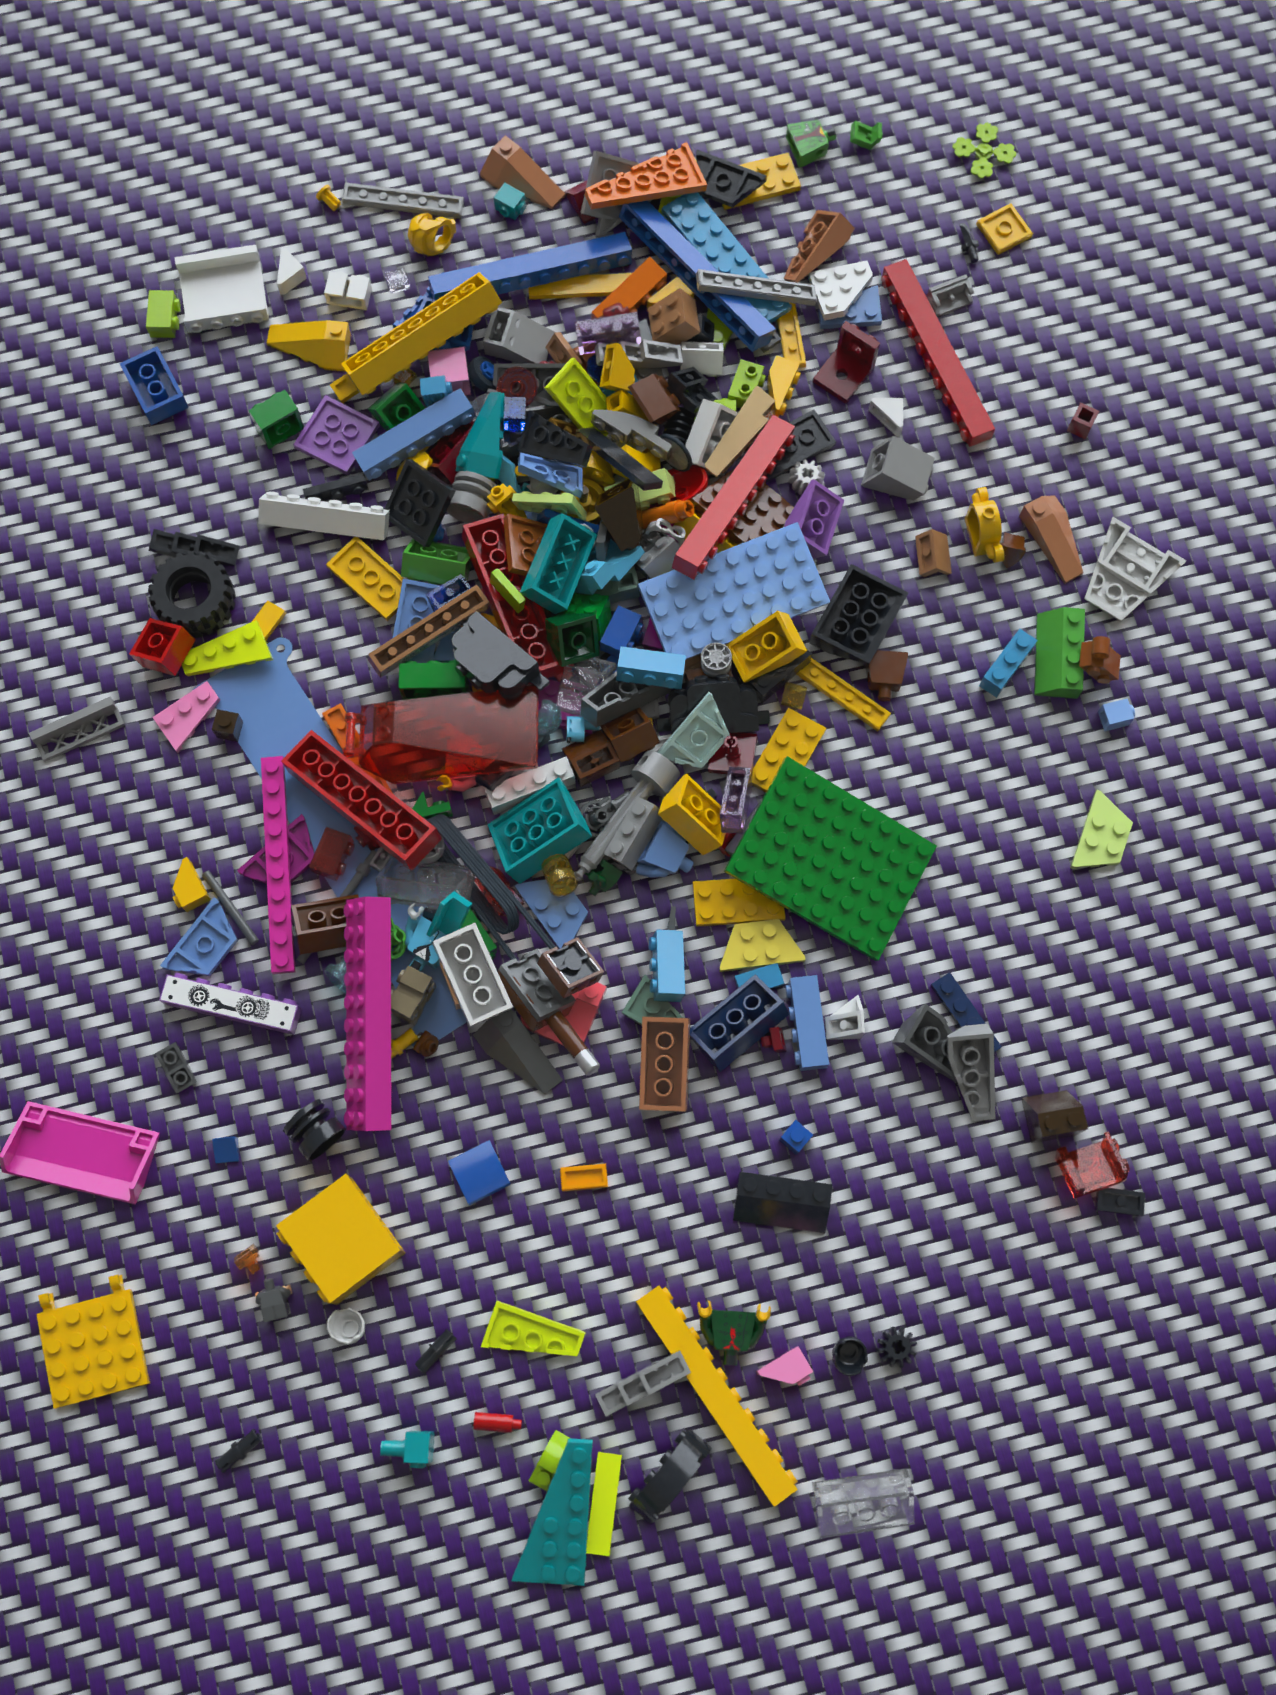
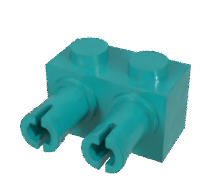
M407 1431L403 1441H382L380 1455L402 1457L404 1463H410V1468L427 1467L428 1463L433 1462L435 1432Z

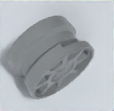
M711 643L704 647L701 653L702 671L709 677L727 674L731 668L732 660L730 649L722 643Z

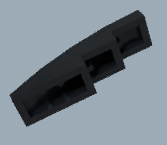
M154 529L149 551L171 557H177L176 554L182 552L184 555H188L189 551H195L197 555L202 552L208 554L209 558L214 557L220 565L235 566L240 545L199 534L195 537L180 532L172 534Z

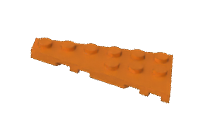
M685 142L677 150L672 148L664 156H655L631 167V171L625 174L620 172L616 174L614 179L609 181L603 180L586 188L585 197L590 208L597 209L706 191L707 183L688 143Z

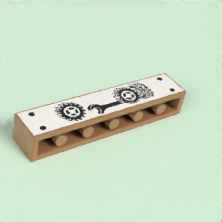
M475 585L368 654L369 663L380 678L397 668L399 663H405L461 627V623L476 611L481 614L487 610L489 601L478 585Z

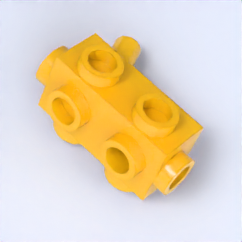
M502 483L500 486L492 488L491 494L487 496L490 501L487 503V506L494 514L499 515L503 513L506 516L508 513L523 518L527 517L525 512L519 510L512 502L513 493H516V491L510 485L506 487Z

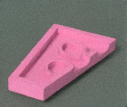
M206 681L155 715L153 719L175 751L179 753L183 748L182 745L195 733L194 730L201 721L205 720L220 702V698L208 681Z

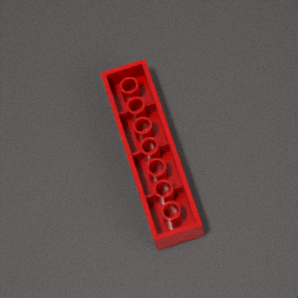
M504 514L463 525V542L485 596L489 601V606L499 630L538 662L540 673L546 679L562 674L564 667L559 665L547 640L546 616L542 606L523 596L525 598L524 609L517 613L490 583L491 572L495 569H499L519 592L526 576L508 572Z
M312 730L281 760L288 773L410 871L442 839L436 827Z

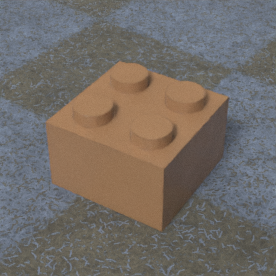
M681 288L648 308L653 341L680 345L681 342H685L700 333L695 299Z

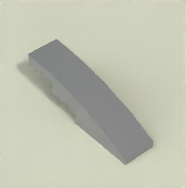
M645 339L640 344L619 342L633 368H661L681 366L683 364L681 345ZM597 343L595 346L597 365L603 366L606 345L609 344Z
M678 1351L596 1393L595 1396L605 1416H608L688 1375L691 1371L681 1351Z

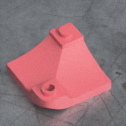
M598 982L572 994L576 1001L569 1015L565 1016L583 1042L587 1038L607 990V986ZM521 1017V1022L525 1028L532 1031ZM549 1025L534 1031V1033L563 1045Z

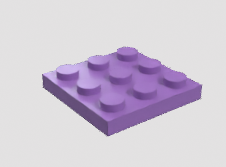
M325 395L293 446L296 450L349 475L357 463L352 452L370 442L380 424L378 421Z

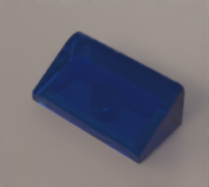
M460 574L427 593L426 597L433 612H435L471 587L463 575Z

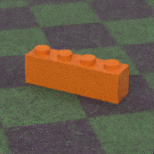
M649 257L591 312V319L609 336L611 332H606L600 318L603 315V309L613 304L621 303L624 308L628 306L633 318L638 311L637 309L642 304L645 306L647 300L652 297L651 295L656 290H661L667 284V273Z

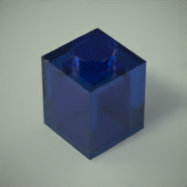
M505 397L504 430L512 432L524 430L526 397Z

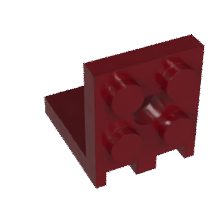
M845 321L841 326L836 350L813 377L812 382L846 404L874 369L880 343L875 337L861 331L855 324ZM844 373L847 378L843 380L838 379L836 374Z

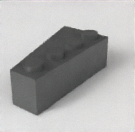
M616 671L581 699L580 716L597 728L669 694L672 688L617 681Z

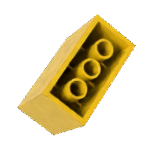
M344 1174L276 1225L279 1230L276 1233L284 1245L287 1244L292 1248L291 1256L297 1264L304 1265L306 1270L303 1273L311 1283L318 1285L320 1289L317 1293L328 1304L338 1305L405 1254L403 1248L356 1182L347 1174Z

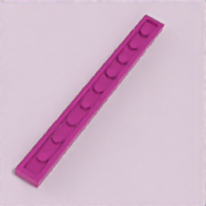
M283 756L261 758L272 974L295 972L285 767L281 762L284 758Z

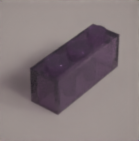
M637 312L575 322L580 355L595 353L597 343L613 344L620 341L641 343Z
M729 767L720 809L721 833H744L752 791L751 768Z

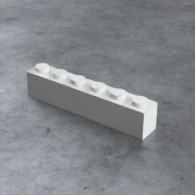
M266 492V494L259 498L258 524L384 540L388 535L389 510H385L382 506L377 505L370 508L362 507L360 503H350V505L341 504L342 502L338 500L324 502L316 497L301 499L298 495L291 494L286 497L279 496L277 492Z

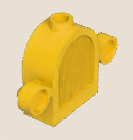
M986 487L977 488L976 492L972 495L973 504H970L964 518L974 557L987 554V557L992 559L994 563L1004 561V550L1000 544L1002 527L998 507L993 500H989Z

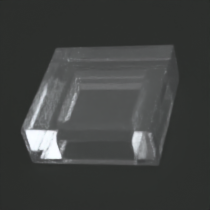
M405 268L385 272L390 293L410 289Z

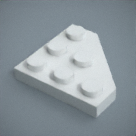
M867 261L813 271L808 274L810 284L815 285L817 303L824 321L844 317L851 304L855 303L861 296L862 290L872 282L873 274Z

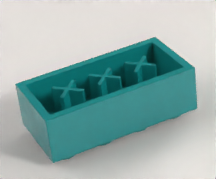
M563 513L551 518L520 593L553 614L567 610L597 534Z

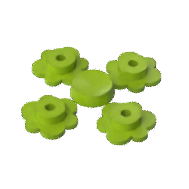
M989 122L978 124L976 127V137L983 142L977 147L972 144L971 139L965 140L963 137H958L956 143L952 145L957 157H969L971 153L975 152L979 160L973 161L971 173L977 175L980 179L990 177L993 173V164L988 162L992 154L997 157L998 162L1010 164L1017 155L1012 144L1005 145L1001 143L994 151L989 144H986L990 140H995L998 128L991 126Z

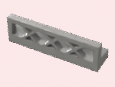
M108 697L30 732L29 735L37 745L43 761L46 762L126 725L116 703L111 697ZM115 713L118 722L112 725L104 724L106 717ZM91 723L98 725L94 733L90 735L83 733L87 725ZM67 734H77L74 742L70 744L63 742ZM49 742L57 743L55 750L46 754L42 745Z

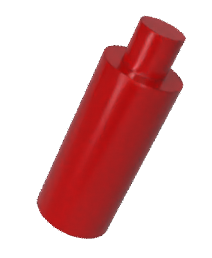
M475 1412L473 1430L512 1433V1429L521 1430L522 1420L513 1419L514 1415Z

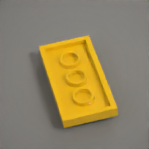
M789 152L741 164L740 166L766 175L767 181L734 207L800 191L801 184ZM722 204L724 210L732 208L730 206Z
M354 537L326 563V566L388 621L397 613L404 578L360 538Z
M788 708L755 764L752 777H748L746 782L766 792L786 756L806 766L824 735L826 727Z
M737 879L693 881L696 927L741 924L773 919L785 921L783 906Z

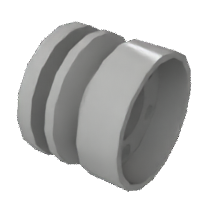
M458 472L452 484V488L456 492L446 512L455 519L467 524L488 518L490 509L487 503L490 501L487 496L491 494V490L496 484L475 472Z

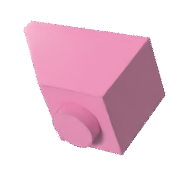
M797 1346L756 1372L759 1376L788 1384L797 1383L800 1386L811 1379L809 1374L813 1370Z

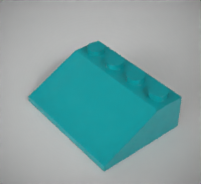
M560 777L488 824L505 872L519 884L592 837L586 820Z

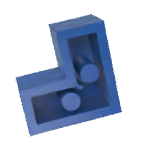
M618 605L600 641V650L619 658L621 646L634 648L636 643L639 644L644 634L642 632L644 627L642 615Z

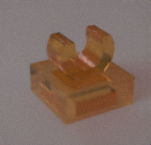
M252 1244L234 1257V1263L239 1270L247 1266L249 1271L254 1274L260 1269V1264L256 1260L259 1257V1250L255 1244Z

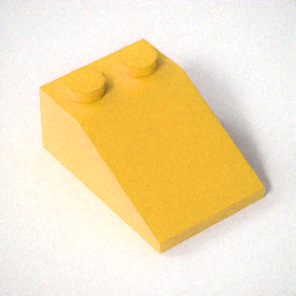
M776 611L726 644L731 651L732 660L744 683L784 666L807 652L789 614L781 611Z

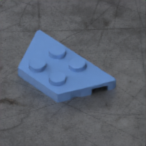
M563 877L515 885V889L559 949L562 948L565 942L577 936L582 923H584L588 915V911Z
M215 897L161 963L160 966L163 969L211 976L237 943L238 939L219 901Z

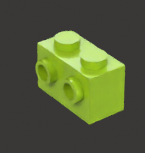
M740 360L728 393V399L736 400V408L741 409L756 386H764L766 375L763 374L764 366Z

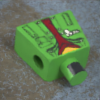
M818 120L787 125L786 139L798 167L801 168L827 154L828 142L836 140L834 128L823 130Z

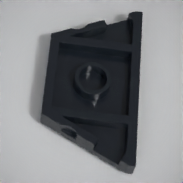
M698 149L696 150V162L707 183L706 191L698 192L701 196L733 208L767 181V176Z

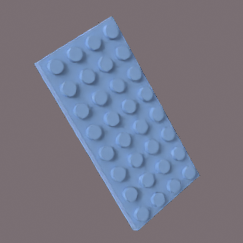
M798 522L716 553L713 559H708V566L704 573H699L695 580L677 570H672L637 585L664 652L686 655L685 660L701 654L704 647L708 644L722 643L725 645L733 641L776 611L787 613L790 618L830 603Z

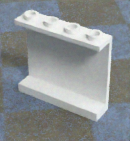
M256 245L175 257V264L180 275L185 311L183 322L188 333H198L202 330L221 329L226 326H240L245 323H260L264 320H269L260 256Z

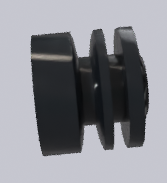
M320 1099L300 1109L283 1129L287 1136L292 1135L290 1140L293 1143L304 1139L298 1149L308 1161H312L325 1153L346 1131L345 1127L336 1117L325 1121L331 1111L328 1108H324L325 1104Z

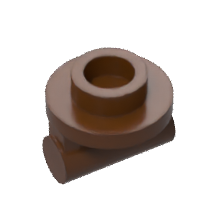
M425 1030L413 1047V1050L418 1054L429 1057L438 1049V1038Z

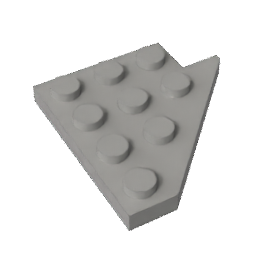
M593 151L586 188L603 180L609 181L614 179L616 174L620 172L625 174L631 171V167L640 163L603 152ZM584 195L581 214L599 218L595 236L601 237L623 222L619 218L623 204L591 209Z

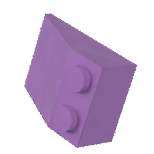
M812 479L787 518L784 527L798 522L813 559L827 555L844 499L815 479Z

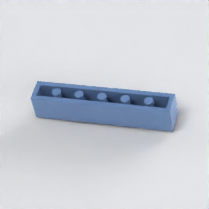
M459 388L353 451L352 454L370 481L380 477L386 470L398 466L406 458L415 456L423 448L435 444L443 436L452 434L455 429L470 423L477 416L465 394Z

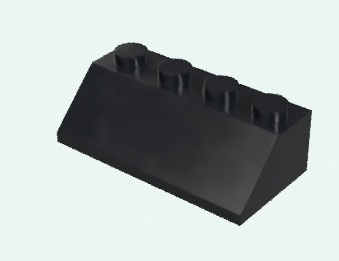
M739 1172L733 1221L825 1233L833 1184Z

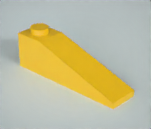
M324 320L275 324L269 326L267 345L284 353L301 357L303 361L315 363L322 369L345 372L341 363L348 358L351 332L348 322Z

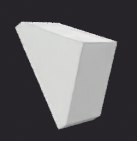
M281 248L277 286L280 295H285L307 277L304 267L286 248Z
M872 398L868 410L893 434L899 437L903 428V398Z

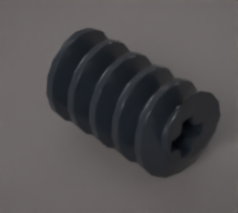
M679 407L681 411L667 420L663 434L676 437L685 446L686 439L689 437L688 432L692 429L690 425L694 423V420L691 417V412L687 411L684 407Z

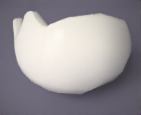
M354 1309L335 1310L327 1320V1330L334 1341L342 1345H349L359 1341L363 1336L365 1321L362 1315Z

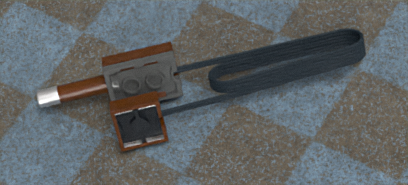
M440 814L426 819L436 827L440 835L506 913L508 926L445 844L444 854L437 862L463 897L472 903V909L510 958V961L500 966L498 974L512 1005L532 1032L549 1025L585 1075L593 1074L599 1069L600 1064L565 1016L569 1015L576 1001L572 994L599 982L604 970L578 937L565 942L560 949L555 947L518 899L447 816ZM518 909L550 950L541 954L538 949L524 954L519 961L498 933L502 935L508 934L519 927Z

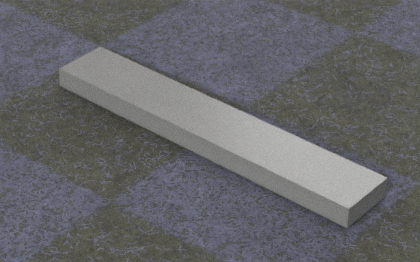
M345 183L342 203L462 218L464 197Z
M700 269L696 273L698 291L815 306L817 302L815 285Z

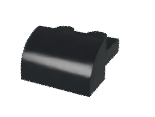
M694 367L673 372L667 380L669 393L674 394L680 404H683L684 408L689 412H698L703 399L709 401L718 400L704 387L708 379Z

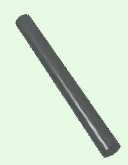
M209 870L204 872L202 877L250 944H256L259 939Z

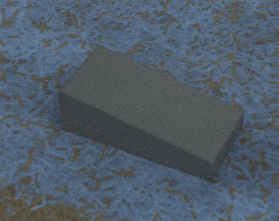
M671 906L667 930H675L676 906Z

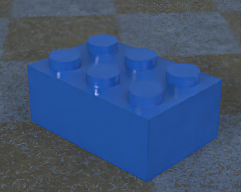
M158 346L119 363L151 425L189 408Z

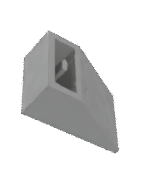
M498 307L496 311L492 312L483 340L484 353L522 364H539L541 361H547L549 352L545 347L555 332L516 311Z
M643 529L638 546H641L645 553L633 566L648 580L675 570L671 567L674 556L680 548L679 544L666 533L651 531L647 535L645 534L646 529Z

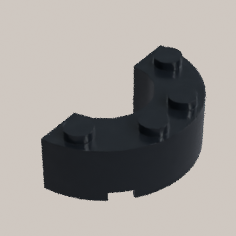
M684 1429L674 1440L677 1445L673 1451L667 1450L659 1460L662 1463L660 1468L656 1472L652 1469L643 1480L646 1484L642 1489L636 1488L628 1498L631 1501L629 1506L650 1525L657 1520L661 1511L664 1512L700 1467V1462L707 1457L712 1449L691 1429L687 1432Z

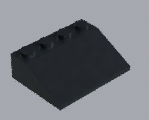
M851 564L812 632L809 644L829 654L869 665L904 603L908 592Z

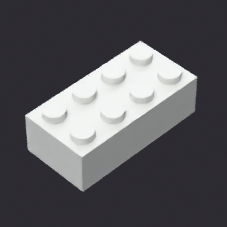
M476 923L433 941L434 949L469 1027H473L513 1008Z

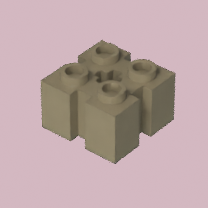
M407 966L406 970H401L396 982L399 983L397 989L391 990V1014L415 1026L424 1011L423 1008L430 1000L437 986L432 977Z

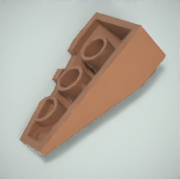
M817 210L804 230L806 234L804 241L799 242L797 246L799 249L798 255L792 258L783 279L798 283L850 239L855 229L854 226L839 212Z
M1041 496L1024 505L1019 515L1020 519L1064 584L1082 575L1083 569L1067 512L1056 496Z

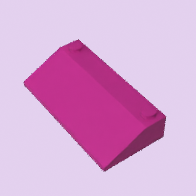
M28 1101L0 1153L1 1170L3 1173L136 1205L145 1185L160 1133Z

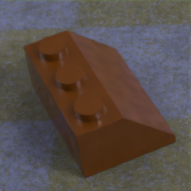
M358 894L291 905L300 955L346 947V940L344 938L346 927L344 907L346 900L359 898Z

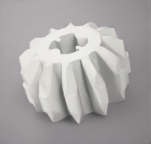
M806 459L803 460V464L797 462L795 468L790 470L789 482L792 483V489H799L798 493L801 495L812 479L823 485L825 473L821 472V465L815 466L814 460L811 464Z

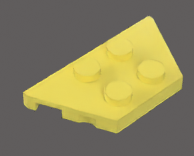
M779 919L734 924L719 971L757 968L776 963L778 965L805 962L806 959Z

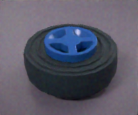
M483 356L474 358L468 365V374L473 384L486 393L488 388L497 390L499 387L493 385L494 363Z

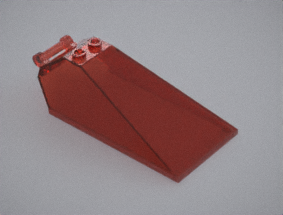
M534 685L525 686L522 694L514 700L504 699L500 695L499 690L492 694L477 691L361 705V713L348 712L345 714L347 725L345 748H343V755L347 758L358 757L361 768L391 784L436 780L442 775L454 778L535 769L538 767L539 690ZM355 723H360L358 748H354Z

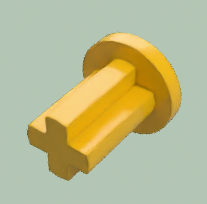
M325 185L318 191L316 199L318 201L323 200L333 211H336L341 206V201L330 191L331 187Z

